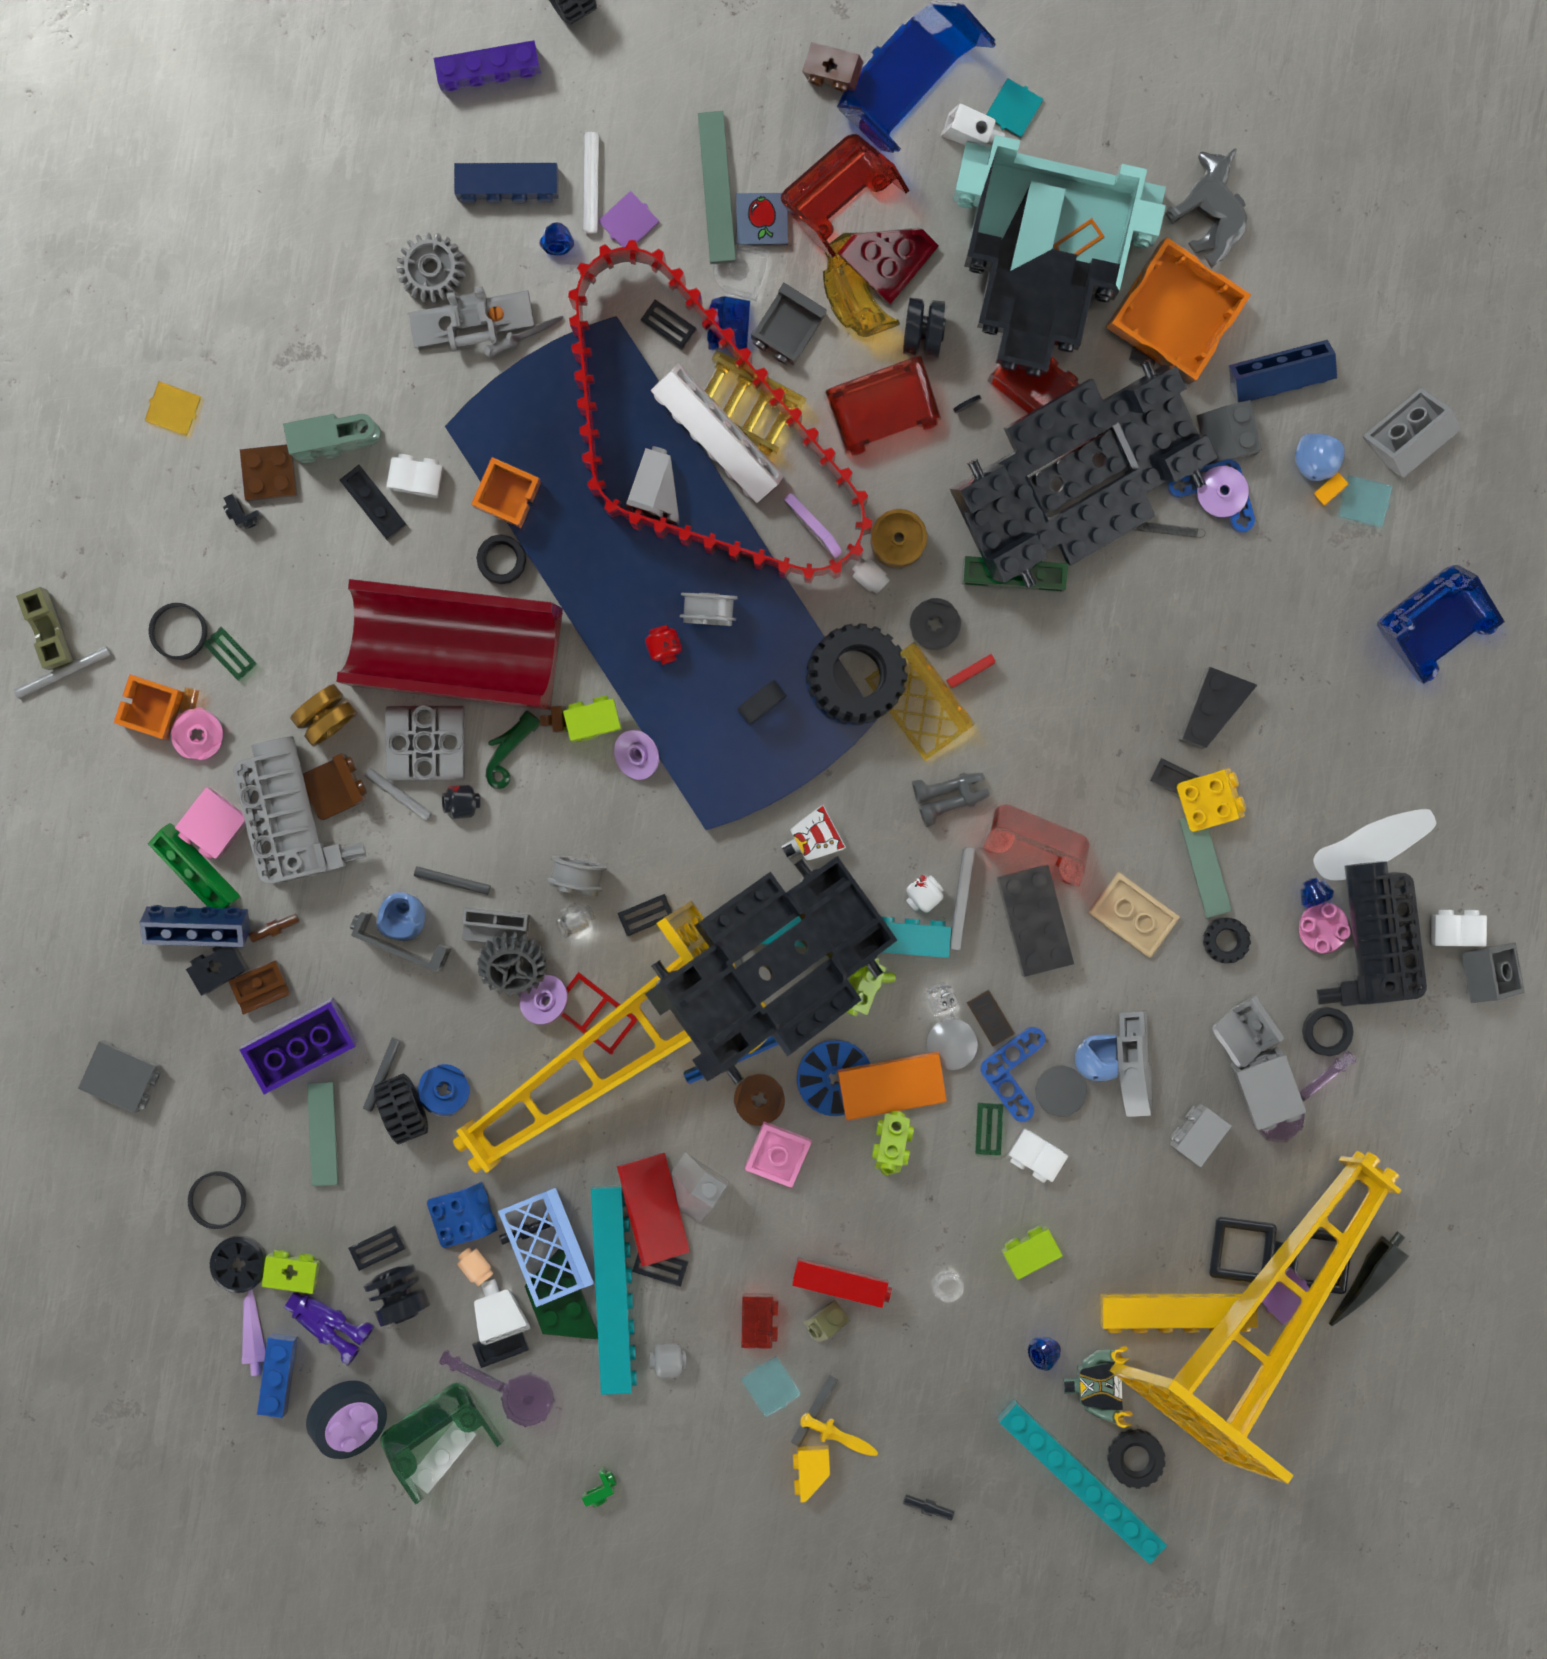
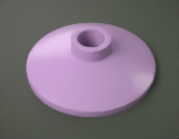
M1218 466L1210 469L1202 476L1206 484L1197 488V496L1200 505L1206 512L1216 517H1229L1238 513L1244 507L1248 499L1249 489L1246 479L1238 470L1228 466ZM1221 486L1228 488L1229 492L1227 495L1220 493Z
M628 730L617 738L614 746V755L622 772L636 780H643L652 776L659 764V754L653 740L639 730Z
M545 975L543 982H539L537 989L532 988L529 994L522 991L520 1009L524 1017L538 1025L549 1024L557 1020L564 1012L568 1002V993L564 983L555 976ZM550 998V1002L545 1006V1001Z

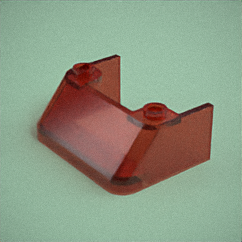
M851 134L844 137L789 185L781 194V202L811 240L833 258L836 256V253L827 239L832 235L834 227L828 219L865 187L872 192H879L893 183L905 194L910 190L895 164L861 136Z

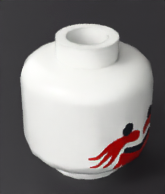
M920 875L906 888L909 896L906 901L915 911L921 909L923 912L928 913L943 900L942 892L944 888L932 875L929 877Z

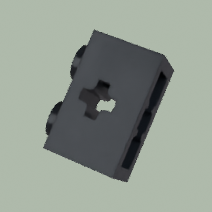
M215 946L212 948L214 953L205 957L202 954L190 961L192 966L188 967L186 971L201 996L210 993L250 969L237 947ZM214 962L221 963L222 966L219 967L220 973L212 971L211 968L214 966Z

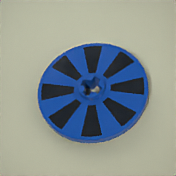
M843 1040L821 1042L807 1051L798 1066L797 1086L800 1095L810 1108L820 1114L827 1116L845 1115L840 1083L835 1081L834 1084H831L829 1075H835L839 1069L871 1063L865 1053L850 1042Z

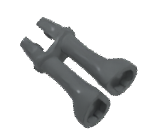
M963 772L957 778L932 785H927L922 780L912 781L914 795L918 804L957 790L960 792V795L945 800L920 805L919 811L925 827L934 825L936 817L942 813L964 806L974 807L977 802L989 797L988 789L971 793L969 784H976L979 781L985 780L984 774H967Z

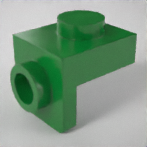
M605 1467L600 1468L598 1472L603 1484L583 1493L582 1500L585 1507L593 1505L594 1508L607 1502V1497L614 1494V1486L617 1485L613 1473L611 1471L607 1472Z

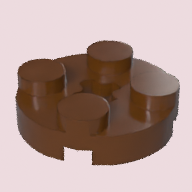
M755 1074L746 1077L737 1086L734 1094V1104L737 1113L745 1122L755 1126H762L764 1121L771 1123L781 1115L785 1105V1096L782 1086L773 1077L765 1074ZM760 1092L764 1094L763 1098L767 1099V1102L757 1107L752 1097L753 1095L758 1096Z

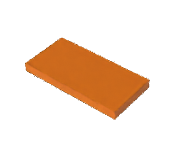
M938 1051L837 1070L846 1121L947 1102Z

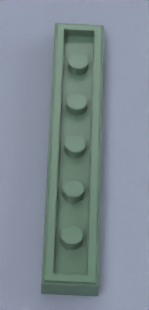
M723 111L698 113L710 264L736 262L724 114Z

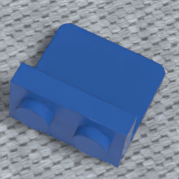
M482 1182L459 1191L431 1198L427 1201L439 1243L443 1248L477 1240L498 1231Z

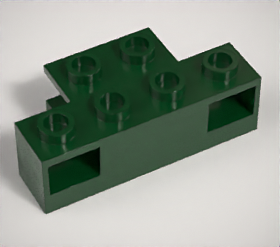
M965 556L963 559L962 585L1064 592L1067 584L1068 563L1040 561L1030 569L1036 584L1026 588L1021 575L1015 576L1005 583L993 580L982 557Z

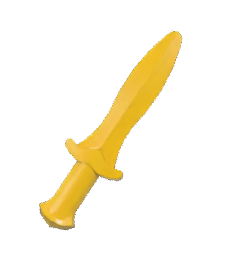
M805 1413L800 1419L802 1427H809L821 1433V1442H825L826 1439H833L856 1452L870 1456L878 1455L877 1450L864 1440L837 1429L833 1425L834 1419L832 1418L823 1423L812 1418L809 1413Z

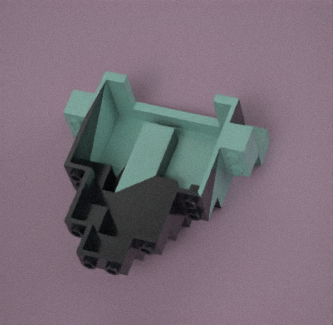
M995 135L991 147L966 141L953 201L958 202L957 205L963 208L977 207L964 267H968L970 272L976 274H984V271L988 272L977 328H982V332L989 335H997V332L1001 333V341L995 362L1001 365V369L1015 371L1018 368L1026 370L1027 375L1041 377V374L1046 375L1048 372L1054 345L1058 346V350L1070 353L1073 352V349H1079L1091 297L1095 296L1094 300L1104 303L1115 300L1120 291L1130 243L1133 242V245L1139 248L1153 247L1159 237L1166 205H1162L1166 187L1145 182L1147 169L1121 164L1117 175H1112L1017 153L1020 140ZM1091 218L1105 236L1078 256L1074 254L1099 236L1092 224H1089L1057 246L1060 250L1053 248V244Z

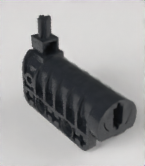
M1387 861L1345 865L1358 975H1354V981L1338 982L1339 987L1317 989L1318 1005L1341 1002V1006H1352L1421 998L1427 991L1413 878L1406 873H1388ZM1403 880V885L1399 886V888L1395 887L1396 882ZM1405 893V898H1396V895L1401 896V894ZM1401 903H1404L1407 907V911L1403 916H1400L1397 911ZM1399 921H1405V922H1408V921H1409L1408 924H1407V923H1403V925H1401V926L1399 925ZM1405 931H1409V936H1406L1405 939H1402L1401 934H1404ZM1409 944L1412 946V949L1402 948V946L1407 947ZM1408 954H1411L1413 962L1410 966L1406 967L1404 959ZM1405 972L1415 973V974H1409L1410 976H1409V977H1406ZM1412 982H1415L1416 986L1408 990L1407 987L1412 985Z

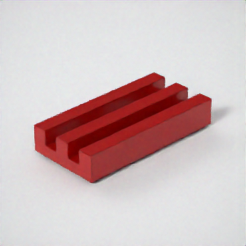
M990 654L948 678L946 682L953 689L994 665L996 660Z

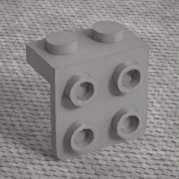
M1256 995L1233 1007L1213 1026L1216 1038L1222 1043L1230 1059L1239 1069L1246 1067L1262 1051L1281 1042L1285 1038Z

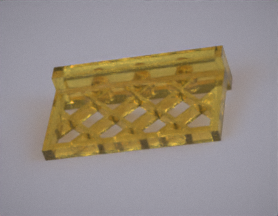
M913 642L900 653L901 657L905 656L911 664L910 674L907 677L909 678L907 692L903 693L906 696L904 710L892 708L889 713L926 761L974 726L975 722L917 643ZM878 669L865 678L873 691L877 688L873 679L880 675ZM914 669H915V671L918 673L919 676L913 675V670H914ZM912 678L924 681L926 684L925 695L910 693ZM929 690L932 692V694H933L935 697H933V696H928ZM910 696L924 698L922 713L907 711ZM927 699L938 700L941 705L940 716L925 714ZM944 710L949 715V717L943 716ZM898 713H903V720L900 718ZM907 714L921 716L919 731L910 730L906 726ZM925 717L939 719L937 734L923 732ZM942 720L953 721L959 730L951 736L940 734ZM912 733L919 734L918 741ZM922 735L936 737L935 748L928 753L921 746ZM940 737L947 738L945 741L939 744Z

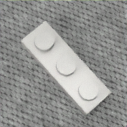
M457 1417L408 1478L428 1494L477 1435V1432Z

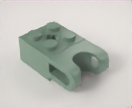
M335 414L283 423L288 452L295 460H300L302 464L314 462L316 457L325 455L327 459L341 456V452L375 445L381 437L379 426L367 414H357L338 418ZM368 427L365 433H361V429Z

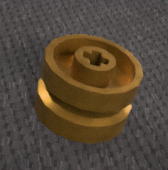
M893 509L885 512L875 522L871 531L870 545L873 554L879 562L891 568H904L911 566L921 557L927 544L928 534L924 522L917 514L906 509ZM899 533L900 537L904 538V540L896 542L894 540L895 534Z
M335 684L329 685L316 693L290 717L299 729L310 726L306 730L304 737L312 747L335 735L357 714L349 702L338 704L343 694Z

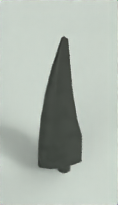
M1397 1231L1390 1241L1382 1236L1371 1249L1350 1290L1329 1322L1331 1326L1350 1315L1365 1303L1407 1260L1409 1255L1398 1248L1405 1239L1401 1233Z

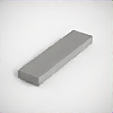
M965 847L962 852L950 938V949L960 950L974 848Z

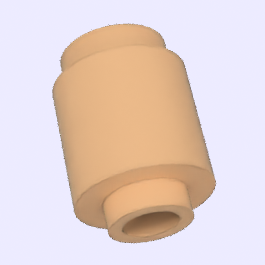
M468 1247L457 1256L460 1260L457 1266L471 1283L474 1282L479 1286L493 1274L490 1269L492 1266L477 1248L471 1250Z

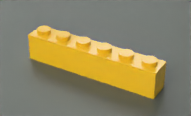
M1243 1293L1100 1294V1325L1103 1329H1107L1108 1333H1121L1122 1329H1132V1332L1146 1333L1148 1328H1158V1332L1162 1333L1174 1332V1328H1184V1332L1192 1333L1199 1332V1328H1209V1331L1212 1332ZM1257 1309L1240 1332H1250L1251 1328H1258Z

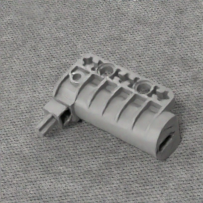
M293 736L251 745L254 757L239 761L233 769V774L260 880L267 884L284 883L346 867L345 862L367 857L363 842L342 847L341 844L325 847L324 843H319ZM250 768H252V773H249V777H247L246 772H249ZM257 791L259 800L254 804L251 797ZM254 809H263L262 811L257 810V814L254 812ZM262 818H264L265 823H262L261 826H258V822H260ZM268 830V836H260V834H265V831ZM266 841H269L271 844V851L268 854L264 851ZM275 858V861H269L270 863L267 864L266 859ZM274 868H276L277 873L271 876L270 871H273Z

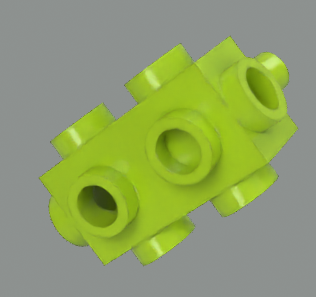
M879 965L884 973L877 978H874L867 966L860 968L852 974L849 982L862 1001L846 1013L857 1016L858 1012L868 1015L876 992L881 988V984L895 982V973L885 972L886 967Z
M899 1111L885 1114L884 1119L878 1120L876 1135H880L879 1144L874 1143L872 1159H876L875 1168L880 1169L881 1173L886 1176L895 1172L900 1173L902 1165H907L910 1150H906L905 1147L907 1141H912L914 1127L909 1126L910 1118H905V1114ZM892 1128H897V1129H900V1130H899V1131H894Z

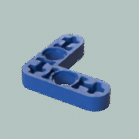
M1234 460L1210 464L1200 470V472H1207L1214 467L1229 465V467L1238 470L1242 474L1240 465ZM1185 476L1180 481L1182 483L1190 480V477ZM1168 482V491L1174 497L1180 498L1197 493V488L1192 490V484L1185 486L1183 492H1180L1179 489H1174L1173 487L1177 482ZM1221 486L1222 494L1227 495L1229 492L1228 488ZM1249 495L1245 504L1246 509L1241 510L1243 517L1249 518L1246 527L1243 528L1242 524H1237L1236 522L1240 518L1239 512L1229 516L1232 528L1239 533L1249 531L1255 523Z
M1029 1027L985 1058L980 1066L983 1077L1010 1114L1020 1122H1026L1033 1117L1034 1107L1009 1071L1044 1045L1045 1035L1043 1031L1036 1027ZM1030 1032L1033 1034L1039 1033L1040 1036L1037 1039L1039 1043L1037 1045L1033 1043L1027 1045L1026 1048L1029 1051L1025 1054L1023 1047L1017 1041L1021 1039L1022 1043H1025L1029 1039L1028 1034ZM1011 1046L1017 1047L1020 1051V1056L1015 1061L1008 1060L1005 1055L1006 1050ZM1001 1054L1003 1061L1009 1066L1004 1069L1003 1064L996 1068L998 1072L996 1075L992 1073L986 1074L985 1071L988 1069L986 1064L989 1062L996 1064L1000 1061L996 1056ZM1005 1082H1010L1014 1086V1093L1009 1097H1005L1000 1093V1086ZM1019 1093L1022 1098L1017 1100L1021 1105H1028L1029 1107L1026 1110L1028 1114L1025 1117L1022 1114L1016 1115L1018 1108L1014 1103L1011 1106L1007 1104L1008 1101L1014 1100Z

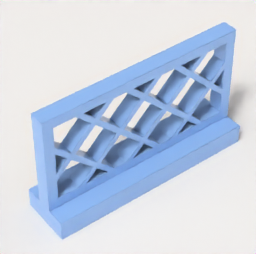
M556 1188L498 1211L536 1307L594 1284ZM542 1198L547 1207L543 1218L529 1213L532 1203ZM528 1205L526 1211L519 1209L520 1207ZM517 1210L525 1214L519 1228L508 1223L505 1216L506 1213ZM548 1212L552 1222L545 1220ZM527 1215L541 1221L536 1235L522 1230ZM544 1222L555 1227L556 1234L552 1242L538 1237ZM510 1228L517 1230L515 1238ZM520 1232L534 1238L528 1252L518 1248L516 1244ZM557 1237H559L562 1246L555 1244ZM537 1239L551 1245L545 1259L531 1253ZM554 1246L565 1252L566 1257L562 1266L548 1261ZM520 1252L527 1255L525 1261H523ZM530 1256L544 1262L538 1276L529 1273L526 1269ZM567 1260L569 1262L571 1270L565 1268ZM546 1263L560 1269L555 1283L541 1278ZM563 1270L574 1275L576 1285L569 1288L558 1285ZM530 1276L536 1278L534 1286L532 1284ZM539 1280L553 1286L550 1295L540 1300L535 1291ZM556 1287L562 1289V1291L553 1294Z

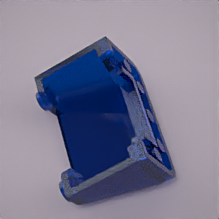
M1452 565L1442 570L1382 616L1377 622V627L1416 679L1425 684L1437 676L1440 668L1436 662L1474 632L1481 635H1490L1505 621L1479 577L1460 565Z

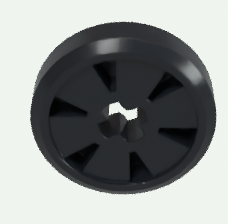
M229 1237L219 1243L212 1252L210 1258L212 1278L219 1287L228 1292L244 1293L250 1291L263 1280L266 1253L262 1246L250 1237ZM236 1258H240V1261L245 1262V1265L241 1267V1271H237V1267L233 1268L232 1266Z

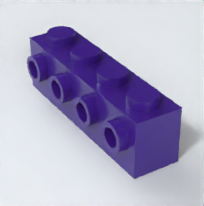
M534 40L433 58L437 81L441 91H456L460 87L466 86L479 87L494 81L502 83L517 77L530 78L541 73Z

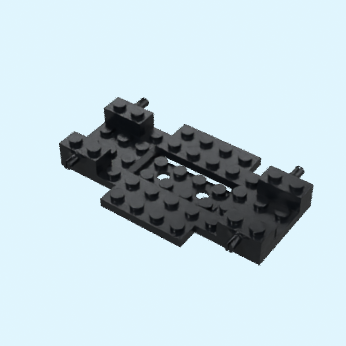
M1145 360L1140 363L1145 376L1104 400L1094 380L1088 379L1004 427L1003 429L1014 450L1012 453L984 469L981 468L978 459H973L967 463L973 475L949 489L993 580L1005 583L1011 578L1021 575L1026 588L1032 587L1036 582L1030 569L1047 558L1046 551L1058 545L1066 563L1072 566L1155 517L1156 515L1146 495L1147 492L1166 481L1177 482L1191 475L1196 488L1206 484L1200 470L1204 465L1216 459L1217 456L1208 435L1198 434L1180 394L1187 388L1177 366L1162 365L1154 370L1151 360ZM1102 433L1101 435L1097 436L1096 438L1090 440L1091 438L1095 437L1096 435ZM1083 444L1082 446L1078 447L1077 449L1071 451L1072 449L1076 448L1077 446ZM1098 452L1104 456V463L1100 467L1094 466L1092 461L1093 456ZM1064 455L1063 457L1059 458L1058 460L1052 462L1053 460L1057 459L1058 457ZM1128 467L1129 470L1124 475L1052 517L1046 516L1050 511L1058 509L1062 504L1079 497L1081 493L1095 485L1101 484L1103 480L1115 473H1120L1124 468ZM1054 477L1060 478L1062 482V487L1057 492L1052 491L1050 488V482Z
M838 856L820 869L812 871L803 858L795 863L794 866H796L803 878L788 892L784 891L770 871L694 925L708 944L709 948L677 971L669 973L661 960L651 966L660 980L645 995L660 1016L671 1010L701 1052L692 1061L707 1082L727 1072L735 1085L742 1081L744 1077L735 1067L738 1060L771 1035L786 1056L791 1055L862 1001L848 981V977L865 966L868 967L874 978L884 973L875 959L880 953L895 943L897 938ZM800 917L801 921L735 969L733 963L795 918ZM796 941H800L805 945V954H800L796 951ZM825 955L828 956L829 959L765 1007H762L761 1003ZM760 967H765L769 970L770 980H764L760 977Z

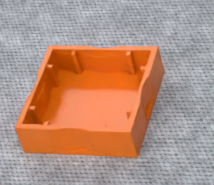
M1166 237L1158 244L1105 328L1155 360L1161 366H1177L1182 380L1190 384L1198 379L1216 351L1222 335L1234 323L1251 294L1222 274L1207 268L1196 256Z

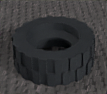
M1128 1429L1126 1432L1119 1433V1436L1116 1438L1114 1437L1111 1446L1108 1448L1107 1460L1108 1466L1118 1482L1125 1484L1126 1487H1135L1136 1489L1149 1487L1153 1482H1157L1159 1476L1163 1474L1166 1462L1164 1460L1165 1452L1156 1437L1152 1436L1148 1431H1142V1429ZM1140 1446L1148 1452L1149 1462L1143 1470L1132 1471L1126 1467L1124 1454L1130 1447Z

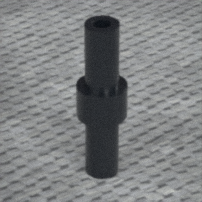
M539 1220L531 1224L526 1222L523 1224L522 1230L534 1234L537 1232L541 1221ZM544 1222L541 1231L550 1228V1224ZM512 1230L514 1238L516 1236L517 1230ZM520 1232L517 1239L525 1240L531 1236ZM507 1233L499 1235L502 1245L510 1242Z
M907 1494L903 1500L904 1505L919 1509L922 1514L928 1516L936 1515L950 1521L953 1519L955 1511L936 1505L935 1501L927 1498L924 1501Z

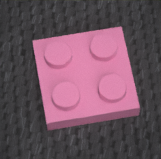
M764 1121L744 1169L792 1188L812 1141L807 1137Z

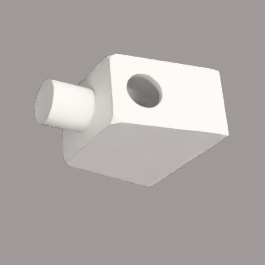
M959 103L949 112L941 137L963 145L967 141L985 146L987 143L992 145L995 135L1004 137L1005 133L993 129L996 121L994 118Z
M495 1279L481 1284L485 1297L474 1301L480 1343L488 1345L531 1329L516 1298L509 1289L499 1292Z

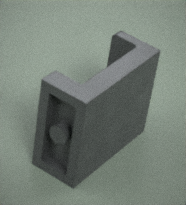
M783 282L778 290V295L757 328L751 333V339L754 340L753 345L762 351L769 349L775 353L774 358L785 365L788 362L794 365L826 316L827 309Z
M99 1041L78 1089L132 1113H137L141 1109L144 1110L150 1100V1095H147L151 1085H156L161 1072L158 1071L160 1065L150 1063L118 1049L108 1041Z

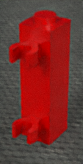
M798 1258L792 1280V1286L879 1308H883L884 1302L889 1303L892 1287H888L889 1282L887 1279L803 1258Z

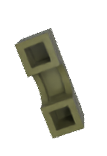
M38 587L17 595L23 617L29 622L36 638L34 647L42 668L52 670L73 662L48 590Z

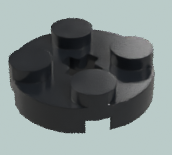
M931 598L921 602L913 610L909 625L914 640L927 649L938 650L948 647L957 638L961 629V619L957 610L949 601L941 598ZM934 617H938L939 622L942 623V628H937L936 631L931 630V626L928 625V620L931 621Z

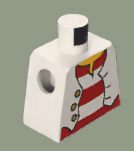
M823 805L791 828L790 832L794 839L781 846L788 859L802 853L806 861L846 848Z

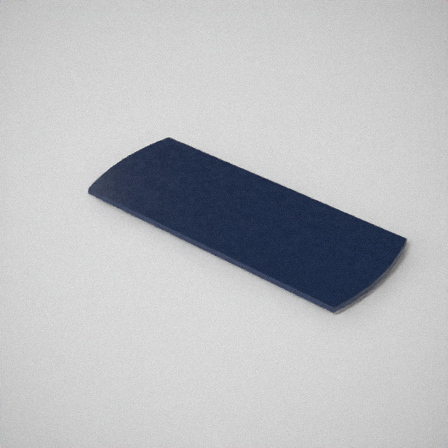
M614 316L590 324V330H584L586 348H590L592 351V357H587L588 375H593L595 384H589L591 402H595L597 405V411H592L593 427L598 429L600 433V438H595L596 457L600 456L602 458V465H597L599 481L604 480L607 488L602 489L604 495L612 503L615 499L619 500L621 503L620 507L629 511L626 505L645 448L652 450V447L655 446L667 450V455L671 456L679 514L678 525L669 522L667 524L682 529L689 525L692 528L691 532L707 537L710 536V533L716 534V540L731 545L738 541L741 543V548L756 553L763 549L765 550V556L773 558L700 443L694 441L684 425L676 422L665 405H661L655 399L651 389L659 380L619 318ZM571 332L523 357L495 377L458 411L445 425V428L480 482L492 457L534 475L542 481L533 503L527 501L530 509L521 529L509 523L507 524L641 731L647 734L655 743L659 759L707 831L744 818L798 790L844 755L876 721L871 723L865 722L862 725H854L850 722L847 724L839 723V719L835 717L830 719L826 716L827 712L822 708L819 710L815 705L817 701L814 697L811 698L808 692L810 686L806 683V675L808 674L806 667L814 648L825 636L788 579L779 576V568L766 564L762 570L755 569L754 560L742 556L736 563L730 560L729 552L717 549L713 554L706 553L703 543L693 540L687 547L681 544L678 535L668 533L662 539L657 537L653 527L644 525L638 531L632 528L629 519L621 515L612 519L604 509L606 502L603 497L593 496L587 483L593 478L592 471L586 468L582 459V455L590 451L589 444L585 443L580 435V427L587 424V418L582 416L577 407V400L584 397V390L579 389L575 381L574 373L582 369L581 363L576 361L572 352V345L579 342V337ZM642 515V516H645V517H648V518H651V519H655V520L660 521L659 519L652 518V517H649V516H646V515ZM681 593H714L738 596V599L734 600L733 617L736 618V621H732V626L683 623V618L679 616L684 614L685 597L681 596ZM668 625L669 628L677 631L682 645V652L676 655V661L662 665L661 660H651L645 639L650 635V630ZM838 658L833 668V676L837 686L851 697L863 698V695ZM775 680L787 697L756 722L748 725L737 711V708L768 683Z

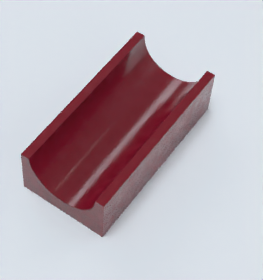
M349 579L348 590L351 592L354 606L353 635L347 661L343 669L337 672L336 682L351 687L551 710L563 608L553 602Z

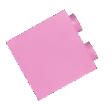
M206 787L176 825L175 829L180 832L178 836L188 844L194 842L200 847L199 852L211 860L212 858L221 859L246 827L243 812L212 788Z

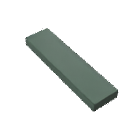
M1179 819L1206 918L1232 911L1209 828L1192 832L1189 829L1187 819Z
M334 1082L307 1083L312 1186L338 1185Z

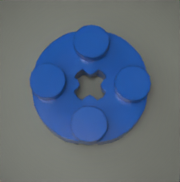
M449 1064L438 1065L428 1069L422 1075L417 1091L419 1103L431 1114L453 1116L465 1106L470 1093L469 1083L463 1072L457 1067ZM446 1084L448 1086L447 1090L451 1093L441 1096L436 1088Z

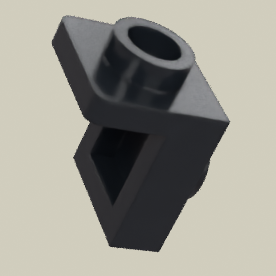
M233 493L224 497L226 505L223 506V509L229 520L234 519L236 526L250 529L258 525V520L263 518L262 513L258 510L246 515L238 497Z

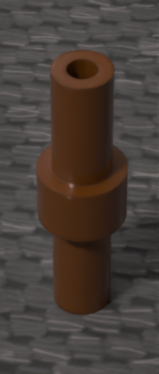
M294 913L278 921L277 919L266 923L267 926L249 933L250 940L253 943L269 935L272 937L282 933L283 929L299 923V918Z

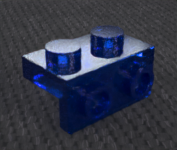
M727 296L712 299L709 309L714 308L718 312V326L722 330L731 328L735 332V346L739 350L747 348L750 301ZM709 328L707 333L708 349H721L718 343L720 341L719 338Z

